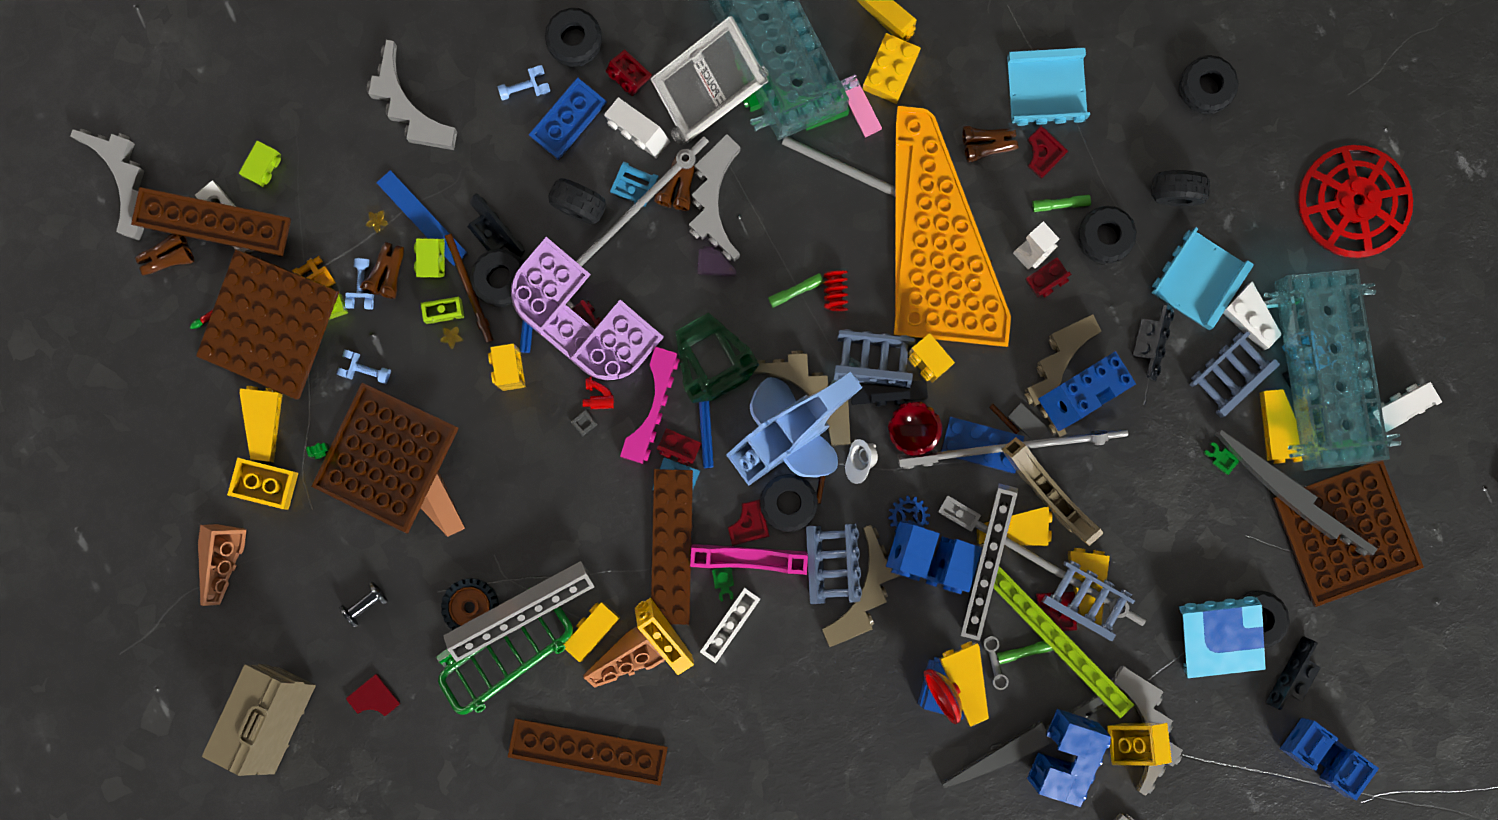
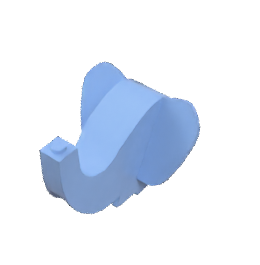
M849 372L827 388L811 396L806 394L797 401L785 382L773 377H768L761 382L754 392L750 403L751 415L759 427L726 454L748 486L782 462H785L792 472L802 477H820L833 473L838 466L837 453L820 435L829 428V424L826 422L828 418L842 404L862 389L859 380Z

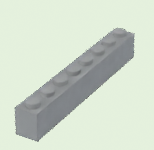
M1000 483L998 485L962 627L961 636L980 641L1018 493V488Z
M582 561L557 573L443 635L448 651L456 662L594 588L590 574Z

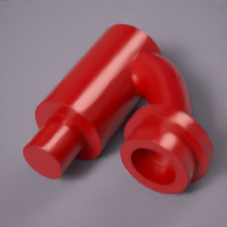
M592 376L586 378V390L590 389V391H593V388H595L603 396H590V399H583V407H591V409L614 408V396L611 391L604 385L592 380Z

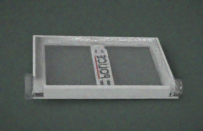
M729 16L650 79L676 125L671 130L673 139L679 145H684L768 82L766 77L769 75V72L764 66L760 67L734 18Z

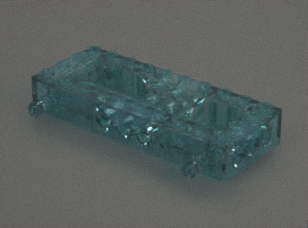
M707 0L719 24L729 16L734 18L768 79L766 84L754 92L764 112V115L750 120L751 125H755V132L770 125L779 141L847 111L849 98L845 91L860 86L859 80L855 81V74L842 81L839 80L799 0ZM765 13L769 16V19L762 21L759 19V15ZM728 31L725 36L748 82L751 83L756 78L733 36ZM778 46H783L786 52L779 54L775 49ZM800 79L803 84L796 87L792 84V81Z
M1359 269L1287 275L1275 281L1276 292L1264 294V298L1273 299L1264 303L1266 305L1278 304L1300 441V445L1288 446V450H1297L1296 453L1289 454V457L1302 456L1304 471L1371 464L1389 460L1388 447L1400 446L1402 441H1392L1394 438L1401 437L1400 434L1386 435L1363 298V295L1376 294V290L1367 289L1375 286V283L1361 284ZM1325 306H1328L1331 309L1330 316L1325 314ZM1331 344L1336 345V347H1337V353H1336V354H1334V353L1331 352V350H1330V345H1331ZM1337 382H1341L1343 384L1344 388L1342 392L1337 390ZM1344 420L1349 422V430L1343 428L1342 423Z

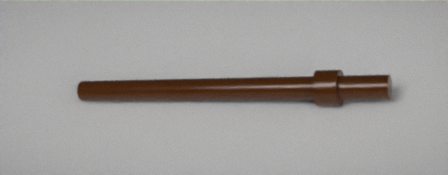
M448 234L444 237L478 320L476 323L478 328L482 330L486 343L491 342L493 337L488 327L490 324L488 319L484 317L453 236Z

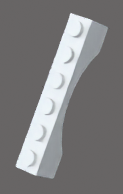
M1043 221L1026 237L1027 240L1013 254L1028 270L1032 266L1036 269L1058 247L1056 243L1059 238Z

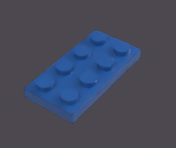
M577 78L531 131L529 136L559 160L607 104V101Z
M949 417L941 452L1008 444L1015 437L1023 442L1025 436ZM1003 452L957 457L960 460L1013 474L1016 472Z

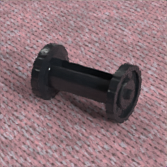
M374 582L369 584L371 592L349 609L344 605L339 607L342 615L353 627L358 625L356 617L378 600L383 604L388 602L382 590Z

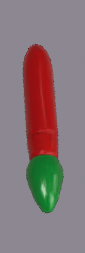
M213 310L201 318L195 319L191 323L190 329L199 328L203 323L208 322Z

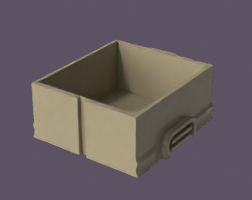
M245 664L202 757L238 776L275 774L316 685L280 667H272L268 664Z

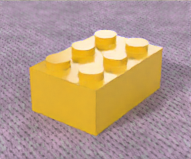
M886 33L862 90L897 104L921 48Z
M930 333L908 352L909 358L907 359L914 367L918 366L922 371L920 373L927 382L930 380L931 383L955 363Z
M515 344L490 347L491 352L488 353L489 363L494 367V372H491L492 382L502 391L525 388L520 349Z
M237 458L227 495L289 510L298 473Z
M605 602L596 603L589 610L591 615L588 618L583 617L576 625L578 629L575 633H572L571 637L564 644L565 650L578 662L583 661L621 618Z
M1121 723L1107 726L1108 734L1111 736L1110 754L1112 765L1157 766L1172 763L1167 723Z

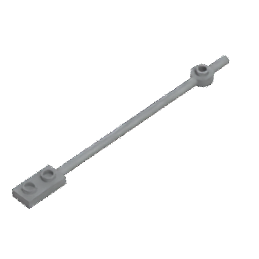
M703 136L690 150H680L676 156L677 163L576 262L580 266L585 264L682 168L689 169L693 167L696 162L695 155L709 141ZM684 155L689 156V160L686 162L682 160Z
M1094 430L1089 432V434L1024 441L1023 443L1028 449L1087 441L1093 442L1094 445H1103L1105 441L1111 438L1127 437L1128 430ZM1007 444L943 452L931 450L916 456L899 454L897 455L899 466L904 469L914 468V465L921 464L922 466H932L941 459L1003 452L1001 449Z
M947 495L938 513L971 532L975 527L986 534L988 526L979 521L981 515ZM1006 537L1004 545L1063 579L1065 571ZM1072 577L1069 583L1079 589L1083 582ZM1089 587L1086 593L1096 599L1100 592ZM1109 597L1105 598L1103 603L1109 606L1110 613L1119 598L1113 600ZM1127 601L1117 617L1123 618L1126 616L1141 626L1146 622V619L1129 610Z

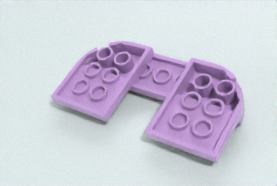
M545 237L517 270L513 278L511 298L516 312L528 325L588 375L601 380H616L630 375L643 363L663 339V336L621 300L614 305L595 329L565 304L591 274L550 239Z

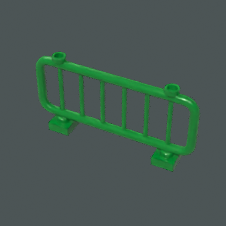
M560 606L553 609L565 627L564 634L559 638L555 639L541 616L538 618L553 641L540 651L526 628L524 626L520 627L537 653L525 663L508 636H504L505 641L521 664L520 667L509 675L490 644L458 662L454 660L448 649L436 656L439 663L445 667L438 677V683L453 710L461 715L468 714L473 710L476 713L482 712L486 708L484 702L553 651L556 654L565 650L564 643L571 637L573 627ZM486 647L505 676L493 687L474 657ZM470 659L489 688L478 698L475 697L458 669ZM453 671H456L473 699L465 707L459 705L446 683L447 676Z

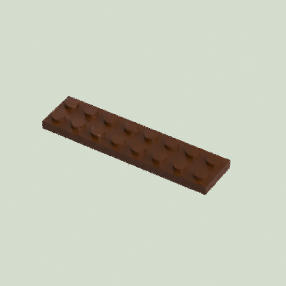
M139 187L131 225L283 256L291 218Z
M654 469L651 599L669 624H690L693 470Z
M515 718L508 758L661 786L668 746Z

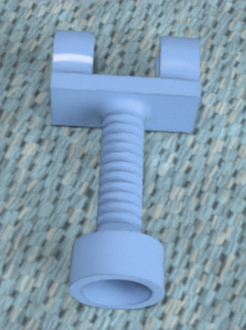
M542 65L528 69L530 80L509 87L505 86V84L497 86L501 99H508L511 93L529 87H534L536 96L550 92L548 83L537 86L534 78L545 74Z
M355 258L354 267L358 270L356 293H346L345 308L354 309V298H365L364 309L373 310L374 295L366 294L360 288L365 278L364 270L369 268V259Z
M344 349L342 356L352 359L349 370L338 368L337 375L353 379L355 371L377 377L378 382L387 384L391 373L390 369L382 367L381 370H376L358 364L360 354Z

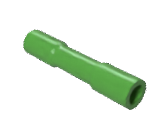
M1090 195L1032 201L1033 212L1091 206Z
M820 273L796 286L768 297L772 308L788 301L792 297L824 284L823 278Z
M1041 641L1034 645L997 653L999 664H1004L1019 658L1053 650L1045 641Z

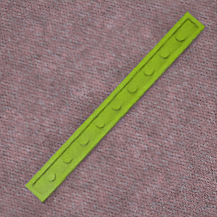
M999 566L993 589L1119 719L1122 718L1134 704Z

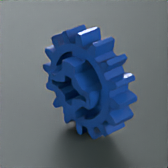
M906 496V501L899 498V504L893 502L895 509H889V512L893 514L888 519L893 520L890 527H896L895 533L899 524L896 519L897 512L901 516V523L912 524L924 528V524H929L926 518L930 517V514H925L928 507H922L923 500L918 503L916 502L917 497L910 500V497ZM913 504L914 506L911 509H906L902 505ZM919 510L921 511L922 515L921 522L918 520L917 516ZM904 512H912V518L914 521H906V515Z

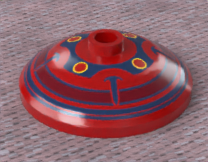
M927 669L924 671L925 681L937 705L953 724L959 723L962 716V703L959 697L961 691L955 682L951 683L945 675L935 670Z

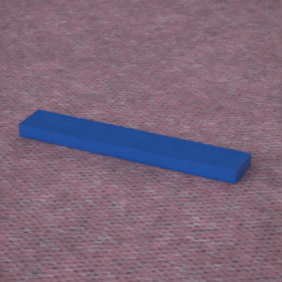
M391 170L377 182L382 190L427 238L445 239L444 236L449 234ZM445 239V257L455 266L456 264ZM454 239L461 259H463L468 253Z

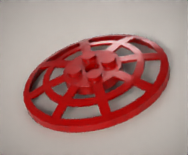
M1348 145L1323 154L1310 166L1300 185L1298 206L1303 225L1316 243L1339 256L1364 258L1379 254L1390 248L1404 234L1413 212V194L1406 174L1394 159L1372 147ZM1350 150L1368 151L1379 155L1380 158L1376 165L1366 161H1353ZM1342 153L1345 163L1336 166L1327 175L1316 170L1326 159L1335 154ZM1387 161L1399 172L1406 187H1395L1391 177L1383 170ZM1355 166L1370 168L1372 172L1368 178L1358 177ZM1347 168L1350 179L1341 184L1332 178L1339 171ZM1379 174L1386 180L1390 189L1380 191L1374 183ZM1313 177L1322 182L1318 192V205L1307 207L1306 193L1309 181ZM1327 185L1336 189L1334 201L1325 203V191ZM1408 194V211L1402 225L1394 219L1398 208V196ZM1355 195L1362 197L1363 202L1361 205H1357L1354 202ZM1392 197L1390 214L1381 209L1383 198ZM1336 208L1342 217L1338 225L1332 221L1327 210ZM1320 212L1325 223L1333 230L1328 240L1324 239L1317 232L1310 221V214ZM1377 215L1385 221L1379 228L1370 232L1368 220ZM1349 222L1360 223L1362 233H1352L1344 229ZM1389 225L1398 231L1387 243L1372 249L1371 237L1382 233ZM1340 235L1349 239H1363L1364 251H1349L1339 248L1334 244Z

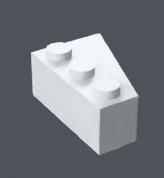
M619 97L604 114L608 120L607 124L614 130L619 129L625 138L633 140L639 148L647 151L655 159L659 157L670 143V140L660 126Z
M1253 282L1248 283L1223 312L1243 333L1248 331L1250 333L1248 337L1263 351L1269 349L1282 335Z
M1431 382L1418 386L1415 383L1406 388V393L1402 395L1397 393L1390 397V402L1386 404L1381 402L1374 406V411L1370 412L1369 415L1379 432H1387L1415 415L1425 412L1429 407L1442 403Z

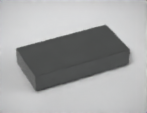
M1022 403L1008 416L1031 440H1039L1049 430Z

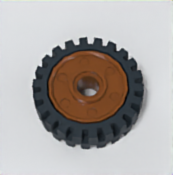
M463 579L447 589L442 598L441 614L448 627L454 630L499 606L500 603L494 589L489 584L479 579ZM468 602H473L475 605V610L472 613L466 610Z

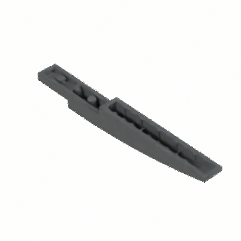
M1223 430L1216 432L1215 435L1262 484L1308 523L1330 539H1337L1340 536L1339 539L1347 545L1352 544L1356 547L1355 551L1363 556L1375 554L1377 551L1376 547L1314 505L1313 503L1318 497Z
M1095 695L1069 713L1084 717L1083 715L1085 714L1089 716L1097 711L1096 707L1101 704L1105 706L1106 704ZM1037 722L947 778L941 784L946 788L973 779L1051 744L1054 740L1046 736L1050 724L1044 727L1041 722Z

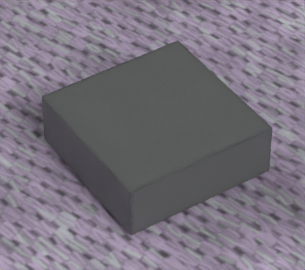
M586 409L571 420V423L582 436L598 425Z

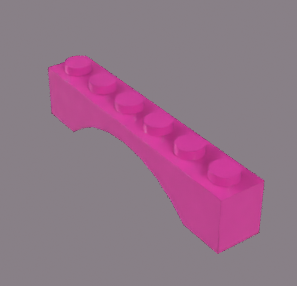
M655 347L650 362L655 382L653 406L644 423L626 438L620 455L621 458L643 464L644 460L648 461L651 453L648 447L650 442L654 443L657 434L654 429L656 424H660L663 415L660 413L662 406H666L668 395L665 394L667 388H671L674 381L672 372L673 369L677 370L680 359L677 358V353Z
M692 544L690 567L754 568L807 575L808 553L806 551Z

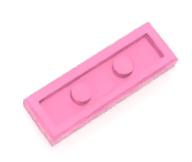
M857 78L840 86V90L864 137L866 138L882 130Z

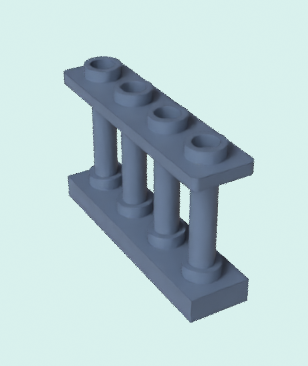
M850 329L839 330L837 341L843 342L841 365H836L834 380H839L851 372L859 380V383L910 388L913 373L906 371L908 349H911L915 344V338L907 335L899 337L888 333L880 335L869 331L861 333ZM851 343L862 344L861 366L859 368L849 365ZM870 345L881 346L880 369L878 370L868 367ZM889 347L900 348L899 371L897 372L887 369Z
M1248 331L1245 333L1239 332L1232 339L1234 343L1230 346L1225 345L1218 352L1220 354L1218 358L1210 359L1205 364L1207 368L1202 373L1198 371L1191 377L1193 381L1189 385L1193 387L1199 384L1218 404L1219 409L1215 413L1220 418L1225 417L1280 365L1276 359L1271 361L1265 360L1247 342L1246 338L1250 335ZM1239 344L1260 365L1259 368L1261 370L1257 374L1251 373L1232 353ZM1225 357L1246 378L1245 381L1247 383L1243 387L1237 386L1218 366ZM1210 371H1213L1232 391L1231 394L1233 396L1229 400L1223 399L1204 379Z
M845 524V530L824 532L821 530V526H807L810 604L825 603L826 597L849 596V602H860L862 596L859 582L861 569L858 564L860 550L857 546L859 531L856 528V524ZM846 538V550L824 551L822 549L823 539ZM847 557V569H823L824 559ZM848 577V589L826 590L824 588V579Z
M1072 560L1069 563L1064 561L1063 565L1068 567L1067 572L1054 595L1051 594L1050 597L1045 595L1041 602L1108 640L1113 641L1116 635L1112 633V626L1126 601L1132 604L1135 602V600L1131 599L1132 594L1123 589L1121 592L1114 589L1115 585L1107 580L1101 582L1097 579V574L1090 570H1087V572L1080 570L1081 565ZM1077 572L1086 578L1072 603L1066 607L1060 603L1062 601L1060 598L1074 573ZM1094 582L1103 588L1088 614L1082 616L1077 613L1079 610L1077 608L1091 583ZM1110 591L1119 596V599L1105 624L1102 623L1100 626L1094 623L1096 620L1095 616Z

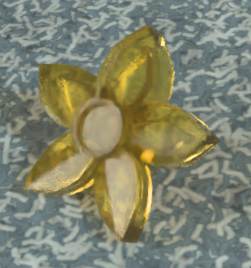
M380 211L377 214L369 212L371 220L365 226H374V230L378 233L380 225H388L387 221L383 219L384 211Z
M458 327L453 328L451 331L448 328H443L446 336L440 342H448L450 348L453 349L455 342L463 341L457 335L459 332Z

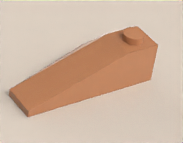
M438 471L421 509L449 537L465 529V526Z
M219 524L200 525L198 553L200 603L202 606L220 605L229 585L228 579L231 572L236 569L237 565L235 563L239 554L242 555L244 550L246 529Z
M635 627L607 651L583 677L595 688L616 681L618 676L627 673L631 676L635 674L634 671L646 668V670L652 669L664 662L665 659L643 633Z

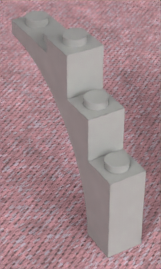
M386 40V44L381 49L382 64L378 66V75L380 76H372L371 81H368V94L373 99L390 101L386 105V114H388L387 116L391 121L409 123L405 127V136L409 143L454 150L457 130L454 127L440 124L426 117L407 99L397 76V45L394 41Z
M80 129V131L72 130L70 137L94 149L106 161L114 174L121 202L120 219L116 232L140 241L144 228L133 226L131 222L138 189L145 171L140 168V164L129 161L135 144L129 140V136L120 133L118 136L111 134L109 139L99 134L98 137L92 136L91 132Z
M726 134L695 165L697 177L702 181L704 179L706 181L692 194V203L697 209L700 210L702 208L703 211L689 224L691 229L689 232L695 239L700 238L702 241L709 236L708 241L714 247L719 246L723 250L721 254L728 261L732 259L735 262L740 257V254L730 243L723 229L718 208L719 190L724 174L730 163L740 152V146Z
M1120 666L1111 681L1134 704L1142 723H1167L1168 732L1170 733L1173 728L1171 725L1173 720L1154 709L1155 706L1161 703L1163 691L1124 666ZM1170 742L1172 763L1167 764L1173 767L1174 764L1177 765L1182 759L1183 755L1181 753L1183 750ZM1165 764L1145 766L1136 790L1145 796L1147 793L1150 794L1155 788L1156 784L1154 782L1157 777L1163 775L1166 769Z

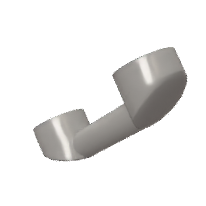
M989 636L984 639L983 647L989 653L994 673L992 684L996 689L1004 690L1007 688L1009 681L1005 675L1001 674L996 650L999 648V641L996 637Z

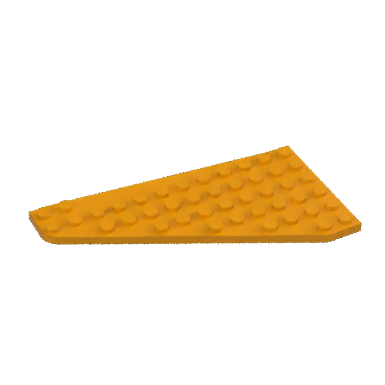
M898 106L895 151V324L893 335L924 338L930 333L935 340L1008 347L1011 315L936 118L930 111L924 108Z

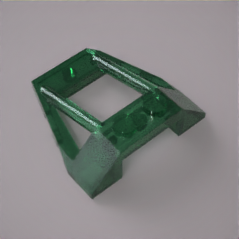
M709 312L676 331L683 387L692 403L712 401L747 382L759 366L752 350ZM714 333L732 366L708 379L690 346ZM727 339L741 352V354L737 356L735 355ZM687 358L699 377L695 380H692Z

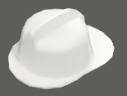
M861 439L852 442L845 464L846 475L852 483H862L866 479L870 468L877 463L878 454L875 444L866 443Z

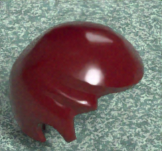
M904 403L893 412V418L889 421L888 431L891 441L899 451L907 455L916 456L925 454L935 448L942 435V423L934 409L925 403Z

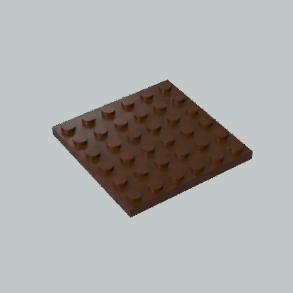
M235 249L196 356L294 399H300L339 291Z
M361 383L311 487L408 534L459 428Z
M1382 459L1304 487L1318 497L1313 503L1314 505L1376 547L1377 551L1374 555L1363 556L1355 551V546L1345 544L1339 539L1340 536L1337 539H1330L1299 516L1278 497L1273 498L1314 607L1424 568Z

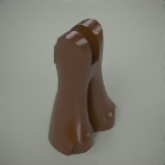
M964 126L962 138L963 144L966 146L965 157L967 162H973L988 155L1018 149V142L1016 140L1004 141L1016 137V130H983ZM992 142V143L983 144V145H972V144H978V143Z
M676 156L672 161L670 169L677 163ZM695 164L689 169L682 168L661 188L654 201L659 205L671 208L675 189L680 179L673 207L676 210L689 211L690 188Z
M170 234L159 244L139 253L135 257L137 264H143L152 260V262L139 268L141 274L148 275L170 266L194 263L193 253L189 247L185 246L188 245L186 237ZM173 249H176V250H174V251H172V252H170V253H168V254L162 256V255L165 254L166 252L171 251V250H173Z
M385 242L370 275L362 282L360 288L375 295L380 294L383 297L395 299L397 294V278L404 255V247L396 245L392 257H390L393 245ZM386 269H387V274H386L385 280H384V282H383V284H382V281H383V278H384V275H385V272H386Z

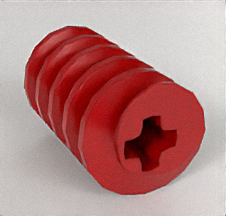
M830 271L823 275L824 278L829 279L824 281V285L828 287L824 289V293L829 294L824 297V300L829 302L824 304V308L831 311L848 310V308L843 307L844 304L848 303V301L843 300V297L848 296V293L842 292L843 289L848 288L847 285L842 284V282L848 280V278L842 277L843 274L848 273L847 271Z

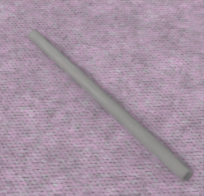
M788 136L784 137L782 145L895 197V186Z

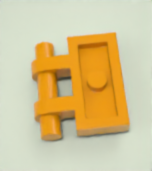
M320 256L314 259L310 258L306 261V264L292 270V272L301 276L312 270L313 274L306 278L327 287L336 283L326 266L318 269L317 265L323 262Z

